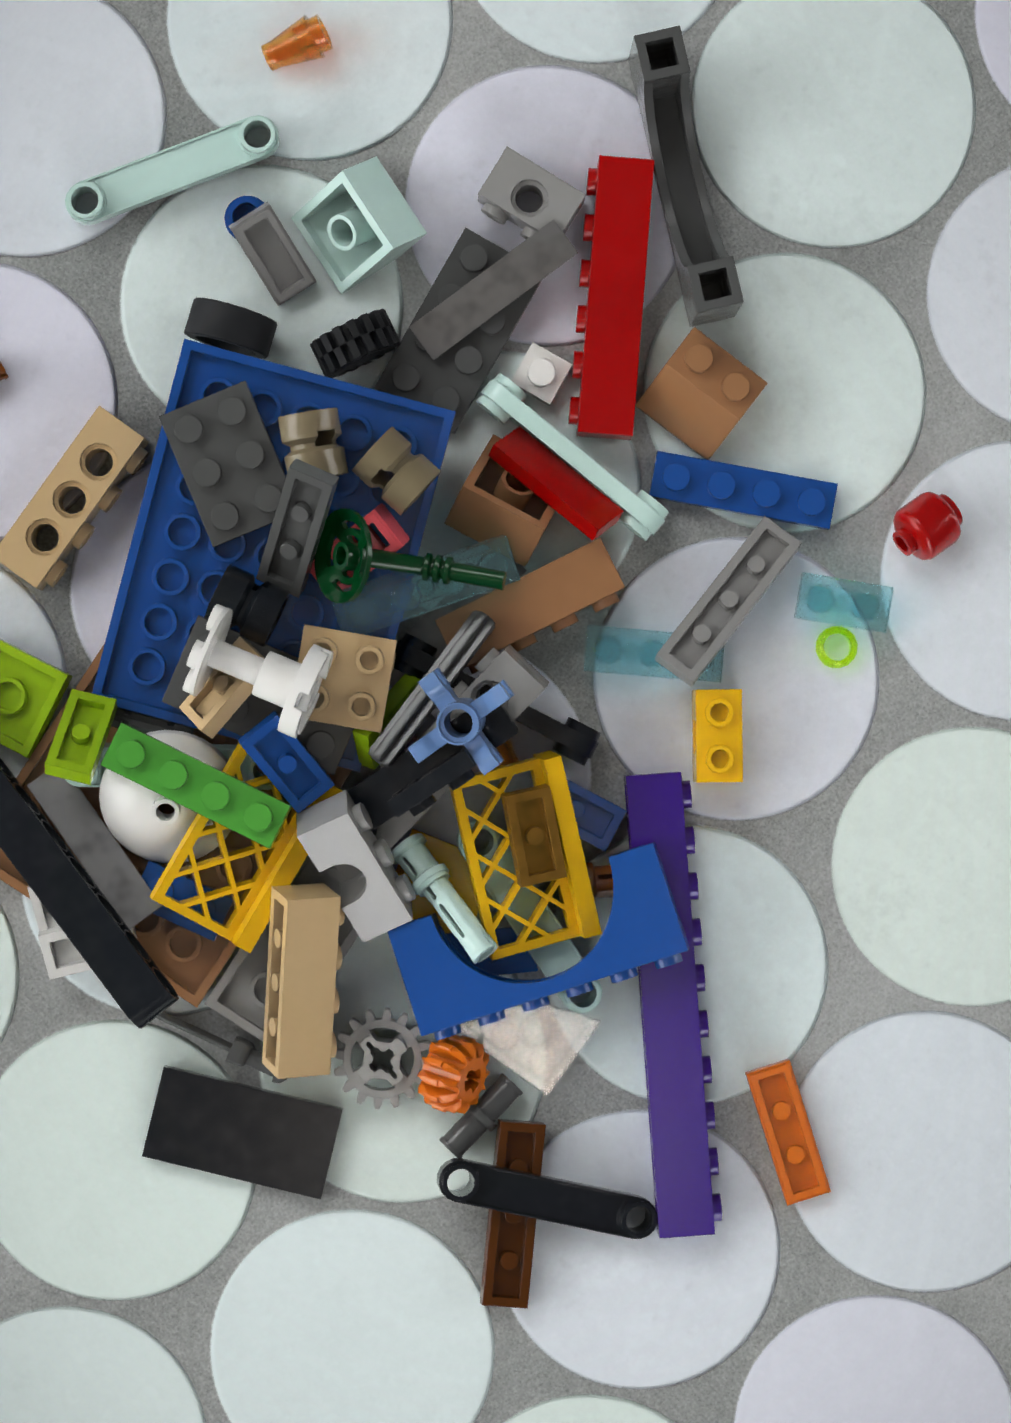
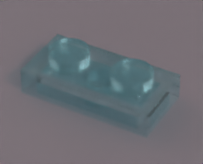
M802 572L794 618L886 633L894 587Z

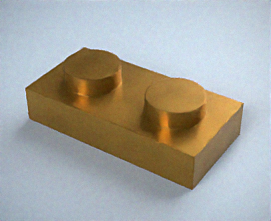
M542 784L501 794L518 885L526 887L567 877L550 786Z

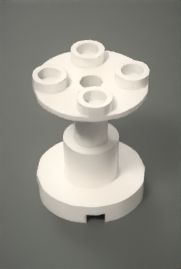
M216 604L206 625V630L210 631L206 641L203 642L197 639L189 654L186 666L191 669L185 679L183 691L197 696L205 686L213 668L254 685L252 690L253 696L283 708L277 730L296 739L297 735H300L304 730L320 696L318 690L322 678L325 680L327 678L333 659V651L313 644L302 664L272 651L264 659L225 642L233 610Z

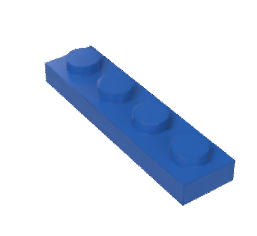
M657 451L649 495L655 499L759 518L766 516L770 520L829 530L838 484Z

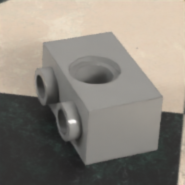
M507 146L478 192V202L484 205L481 211L489 218L502 225L507 220L511 221L523 229L520 235L524 239H528L553 219L565 234L584 204L586 195ZM531 191L539 195L542 200L541 207L531 213L522 211L516 204V199L521 193Z

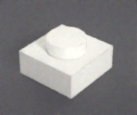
M532 342L511 381L525 393L550 406L573 364Z

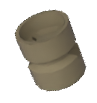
M338 408L311 410L278 417L282 444L289 446L291 451L284 457L287 473L290 465L296 458L335 476L349 473L345 449L336 443V439L342 434Z
M392 426L352 469V472L370 488L380 487L382 489L381 498L401 516L436 479L441 470L423 454L413 455L411 453L412 444Z

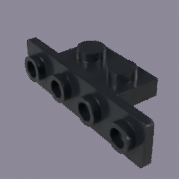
M500 705L486 715L485 726L482 732L492 745L497 748L518 733V727L503 705ZM466 711L450 721L452 727L457 732L469 733L472 729V718ZM447 743L420 763H417L410 751L407 750L396 759L392 766H383L347 792L355 805L361 802L365 806L372 820L373 828H371V831H373L395 815L398 818L408 810L414 817L437 801L433 796L435 792L447 784L454 791L472 779L475 773L471 768L476 766V763L464 745Z

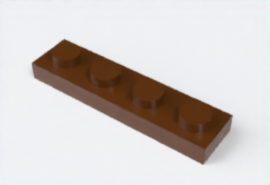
M498 1119L493 1165L541 1175L546 1125L543 1122ZM489 1209L480 1303L482 1305L528 1309L536 1229L535 1218Z

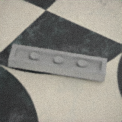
M764 516L658 651L655 661L692 687L797 553L802 542Z

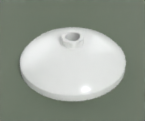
M158 730L146 733L221 771L228 761L215 746L194 734L177 730ZM105 768L100 783L99 802L103 819L109 831L122 846L137 856L154 862L169 863L197 813ZM165 803L170 804L175 811L171 814H164L159 810L158 806ZM209 819L205 826L212 825V820ZM228 828L222 830L224 840L230 833L231 829ZM215 833L197 839L193 846L195 859L207 855L219 846Z

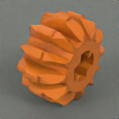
M453 1035L438 1040V1042H431L429 1054L427 1057H422L423 1068L417 1074L422 1080L418 1087V1093L424 1096L425 1103L432 1105V1108L445 1113L448 1111L465 1114L470 1105H477L481 1090H486L484 1082L485 1078L490 1074V1071L486 1069L489 1062V1054L484 1052L483 1044L477 1043L475 1039L464 1035Z

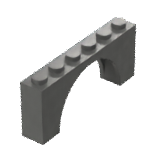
M680 25L635 35L628 62L650 157L652 160H655V179L689 326L693 327L735 317L744 301L734 257L728 255L723 245L705 185L691 108V71Z

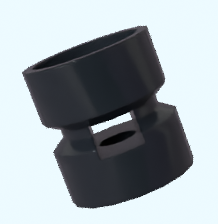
M230 564L211 598L204 619H209L216 604L233 610L230 628L235 625L238 626L241 637L265 647L282 615L290 592L268 581L259 586L255 584L253 574Z

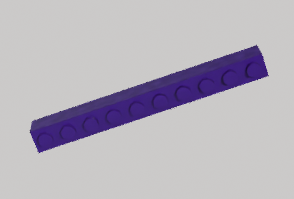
M681 772L624 775L629 849L655 841L689 944V950L681 953L683 961L660 969H656L654 962L638 967L654 1198L658 1216L657 1233L659 1238L714 1235V1222L722 1221V1205L720 1193L712 1194L711 1176L719 1175L717 1148H709L707 1130L715 1129L716 1125L713 1101L705 1102L704 1084L712 1083L710 1056H702L701 1038L709 1037L707 1010H699L697 992L705 991V973L703 964H695L694 946L702 945L700 918H692L691 900L699 899L697 873L688 872L687 854H695L693 826L685 827L684 808H692L690 780L682 781Z

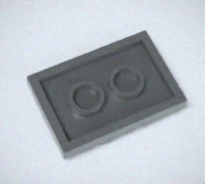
M247 381L240 382L159 416L213 547L273 523L286 474Z

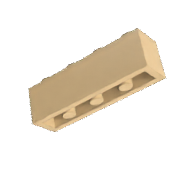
M325 883L271 886L262 1064L277 1079L329 1075L331 1071V1058H334L337 1052L333 1021L334 1014L338 1013L340 1005L339 993L336 988V971L342 965V951L338 943L339 926L344 923L345 913L341 908V897Z

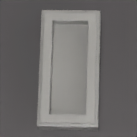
M268 202L228 226L278 306L317 282Z

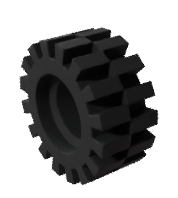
M380 309L374 310L369 314L360 315L357 319H351L345 324L331 329L332 331L319 336L320 338L312 341L310 347L324 376L334 378L342 376L348 371L352 372L362 365H367L373 360L383 357L385 353L391 352L395 347H398L401 342L386 311Z

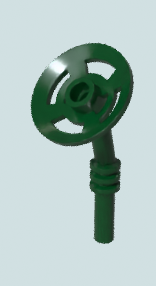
M347 508L337 509L327 517L314 558L316 578L321 591L330 601L344 604L353 601L359 596L366 585L371 568L421 575L423 581H428L432 577V582L438 583L442 579L445 585H449L450 581L498 590H504L507 572L455 563L453 557H447L446 561H444L443 555H437L434 559L432 553H427L425 557L372 549L370 532L364 518L357 511ZM352 521L358 525L360 530L348 528L346 523ZM335 536H336V537L340 540V542H338V543L336 544L335 548H334V551H333V563H334V565L331 566V551H332V545H333V542H334V539H335ZM352 536L359 540L358 543L353 541ZM353 571V577H349L346 572ZM340 581L345 585H352L351 590L347 592L342 590L337 585V582Z

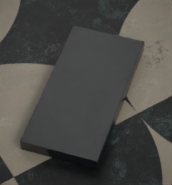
M165 1065L142 1156L321 1199L343 1108Z

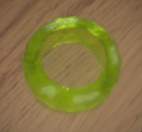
M832 626L819 634L816 640L815 651L818 659L824 665L830 668H842L848 666L854 660L857 654L858 643L850 630L842 626ZM832 634L842 635L848 641L849 651L842 660L830 659L824 651V643Z

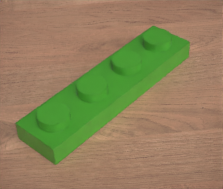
M120 723L100 764L269 849L272 848L292 808V805L125 723Z

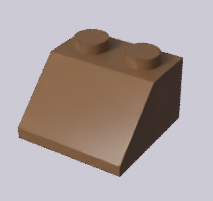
M694 327L635 406L702 458L709 460L768 383Z
M493 434L464 482L444 524L526 567L556 511L488 456L493 445L501 439Z

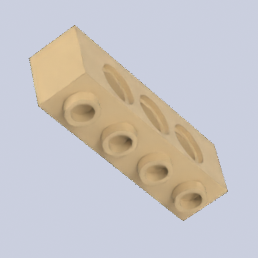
M98 406L0 542V563L36 589L43 590L47 584L54 587L68 568V564L63 561L73 547L80 550L92 536L95 527L91 525L93 519L101 509L104 512H108L118 500L122 490L117 486L127 472L134 475L147 459L149 453L144 449L149 442L101 406ZM99 452H108L113 459L111 470L103 476L93 475L90 470L92 457ZM80 489L86 497L85 506L80 512L69 514L63 507L64 496L70 490ZM47 526L55 527L59 535L57 545L50 551H41L36 543L38 532Z

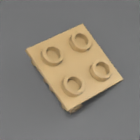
M304 624L298 658L299 663L302 664L313 644L333 651V659L326 680L322 678L318 690L320 696L309 720L382 733L391 674L396 658L397 640Z

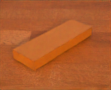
M782 1060L745 1072L787 1206L831 1192L790 1060Z

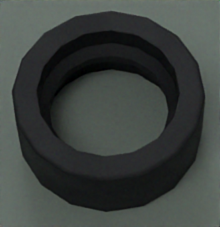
M196 297L191 306L184 334L206 345L259 359H266L270 352L277 322L267 316L240 306Z

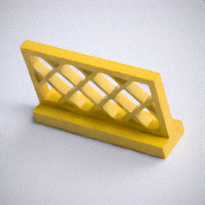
M240 743L237 744L222 771L243 781L240 765L245 759L247 752ZM266 775L243 781L253 787L270 783L273 796L282 801L280 792ZM334 785L322 796H320L313 803H311L308 807L317 804L333 795H336L342 792L343 790H341L338 786ZM293 807L291 808L292 811L288 818H286L272 848L269 849L251 840V846L229 853L222 830L228 828L212 821V825L205 826L209 819L197 813L149 897L230 940L235 946L251 953L270 921L271 886L291 885L308 856L297 838V812ZM215 833L221 855L196 862L193 846L197 839ZM268 850L263 859L262 851ZM255 854L258 869L253 878L235 883L230 861ZM188 857L189 865L182 867L184 861ZM223 864L229 886L204 893L199 871ZM192 873L197 892L196 896L178 901L166 895L175 878ZM245 890L242 897L239 899L238 892ZM231 894L235 909L226 924L223 925L210 918L207 901ZM200 904L202 913L191 908V906Z
M551 750L533 754V758L496 767L486 775H483L482 772H477L472 779L454 791L450 788L482 927L498 945L495 930L505 914L525 925L515 942L501 946L498 945L496 951L489 956L492 961L579 936L586 939L602 934L561 755ZM530 770L534 786L542 784L550 786L567 877L552 880L545 892L533 885L526 886V888L541 896L531 916L526 920L508 909L521 888L517 883L516 875L498 865L510 844L508 831L506 832L487 819L499 801L501 794L505 793L504 791L515 774ZM502 778L497 787L488 783L489 781ZM482 784L494 791L480 816L466 808L462 792L463 788ZM468 815L477 820L472 829ZM484 825L504 836L491 860L477 853L474 841ZM479 860L487 864L483 873H481ZM494 870L514 880L501 905L487 897L485 885ZM556 889H558L560 901L552 897ZM549 901L563 910L566 923L565 928L546 932L535 925ZM489 904L498 909L493 918ZM532 930L541 934L528 938Z

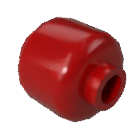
M933 492L922 493L896 512L893 519L896 531L893 533V540L898 549L907 556L913 554L921 560L933 559L959 539L961 534L960 525L963 522L961 512L947 495H938Z

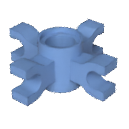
M439 668L418 681L440 713L436 721L437 727L407 748L417 763H420L447 743L464 745L483 775H486L504 761L482 730L485 726L486 715L515 695L505 680H502L475 700L471 698H458ZM461 709L471 716L473 725L469 733L457 732L452 727L450 715L453 710Z

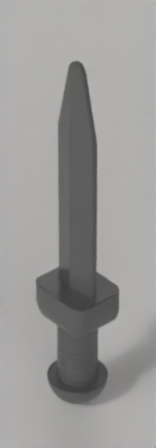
M162 1012L156 1017L167 1024L228 1051L229 1053L225 1061L233 1065L251 1066L273 1077L272 1082L281 1083L288 1079H277L262 1064V1052L254 1049L253 1043L241 1036H237L234 1042L231 1043L166 1012Z

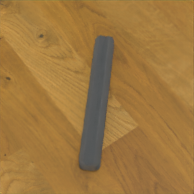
M473 611L425 676L439 668L450 686H452L495 629V622L484 612ZM419 684L369 749L368 754L382 766L390 767L393 765L436 707Z

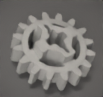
M385 1007L382 1018H376L371 1009L366 1010V1022L363 1024L356 1018H351L349 1024L353 1030L352 1034L340 1031L337 1037L345 1044V1048L337 1049L335 1058L343 1060V1064L334 1069L335 1076L346 1075L348 1078L342 1090L348 1092L356 1088L359 1091L357 1096V1103L359 1104L364 1102L367 1096L373 1097L375 1109H380L384 1098H389L395 1108L399 1106V1094L404 1093L411 1099L416 1096L412 1084L414 1082L420 1084L422 1081L417 1076L424 1064L422 1052L429 1049L431 1044L430 1040L418 1041L417 1036L420 1034L418 1025L412 1028L406 1026L408 1020L407 1013L404 1012L398 1020L391 1019V1009ZM390 1028L399 1033L393 1038L378 1037L372 1029ZM357 1041L364 1051L363 1062L354 1070L352 1049ZM373 1047L378 1048L381 1052H385L388 1049L393 1051L390 1063L393 1066L392 1069L387 1068L384 1064H380L377 1067L372 1064L375 1053L372 1050ZM411 1047L414 1063L408 1075L401 1065V1056ZM373 1078L386 1079L393 1087L377 1088L366 1083Z

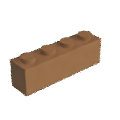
M598 538L506 584L504 590L496 589L436 619L435 622L447 645L475 610L484 612L495 622V629L466 666L471 674L478 672L475 666L493 647L500 651L510 644L517 652L538 642L534 635L535 633L551 626L554 633L559 632L579 621L575 613L591 605L596 613L617 603L620 600L616 593L623 590L625 586L601 538Z

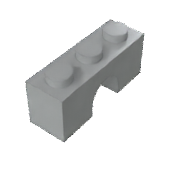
M344 790L304 809L299 814L296 813L297 838L319 873L340 864L351 865L361 871L354 878L341 883L340 890L341 908L363 943L413 920L411 901L416 899V894L406 874L400 876L397 874L392 865L395 861L391 849L383 838L377 840L372 833V820L361 802L355 805L347 790Z

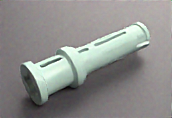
M417 833L406 838L392 850L395 861L394 865L399 864L413 882L412 887L415 894L420 897H426L433 905L441 919L464 947L473 963L482 962L498 948L497 943L493 941L464 900L453 888V885L448 880L450 877L449 869L444 863L438 864L425 846L427 840L423 834Z

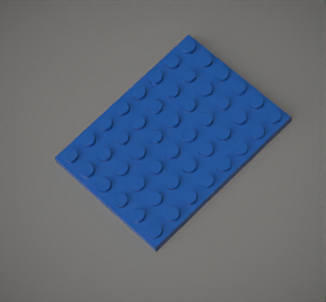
M184 339L165 414L240 382L247 381L287 476L284 457L291 451L289 446L282 444L278 417L311 410L338 408L342 434L336 439V443L345 449L349 473L338 476L339 480L328 516L337 509L347 508L357 511L364 517L382 503L410 538L396 553L418 556L439 475L400 516L381 498L382 489L380 487L370 488L352 472V469L377 440L393 426L412 444L411 453L413 455L423 454L441 470L456 411ZM161 426L92 694L117 699V707L197 728L180 709L161 701L198 615L205 616L211 598L227 567L232 564L253 574L255 584L260 586L264 583L257 580L256 577L272 524L213 547L163 426ZM349 521V522H347L346 524H347L348 528H350V527H351L352 525H354L355 523L352 522V521ZM371 523V528L379 536V538L382 540L385 546H388V541L377 529L374 523ZM375 568L369 573L366 585L359 596L353 601L344 604L334 603L327 599L321 591L317 580L310 573L306 587L299 598L290 594L282 615L267 644L299 658L304 624L396 640L413 574ZM236 625L231 628L240 632L239 627ZM221 728L217 733L234 739L242 737L224 728ZM352 733L338 766L360 772L362 763L358 760Z

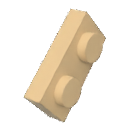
M241 636L232 644L264 658ZM213 668L209 679L197 696L189 695L179 708L201 732L213 739L250 696L254 685Z

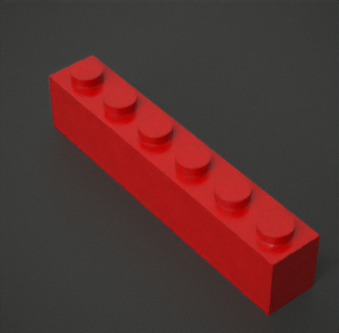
M599 155L597 168H588L586 196H595L594 214L585 213L583 241L591 242L590 260L581 259L579 287L588 288L586 306L578 305L576 317V333H584L583 351H574L572 378L581 379L579 397H570L568 424L577 425L576 436L631 440L633 437L655 161L652 159Z

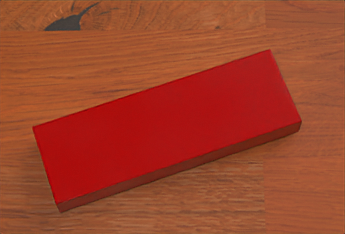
M520 426L496 442L488 455L592 541L616 524L624 510Z

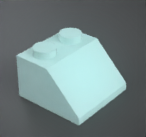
M377 156L342 170L291 217L341 294L400 257L427 234Z

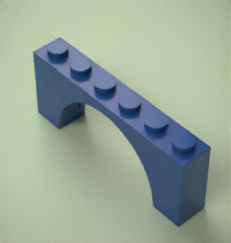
M655 841L608 857L613 878V900L605 930L595 947L582 960L558 974L526 980L507 978L486 971L471 962L453 945L444 932L436 913L414 919L388 931L421 1037L433 1033L435 1040H441L461 1033L460 1024L474 1019L478 1020L479 1026H484L506 1018L505 1009L522 1005L523 1012L531 1011L550 1004L548 996L564 990L567 997L570 998L594 990L592 981L610 976L613 984L638 976L636 967L651 962L655 963L656 969H660L683 961L681 953L689 950V944Z

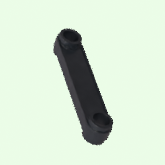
M405 632L402 640H399L396 645L394 668L421 680L437 660L434 656L438 649ZM462 672L451 687L454 689L461 680L469 686L475 678ZM489 685L481 687L480 696L492 687ZM528 706L515 719V721L556 741L552 750L585 766L588 758H592L599 744L597 741L601 735L600 732L568 717L564 725Z
M453 1158L446 1161L437 1173V1185L443 1195L449 1200L462 1204L631 1239H642L649 1236L657 1225L658 1216L655 1207L646 1198L635 1194L463 1158ZM458 1169L467 1170L469 1173L467 1185L459 1191L448 1189L447 1180L449 1175ZM637 1206L644 1207V1221L637 1227H627L626 1216L628 1212Z

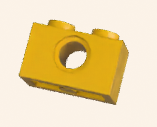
M742 689L692 690L693 782H743Z

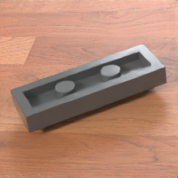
M297 458L293 461L288 469L256 577L257 580L264 583L268 581L299 598L308 581L338 484V476Z

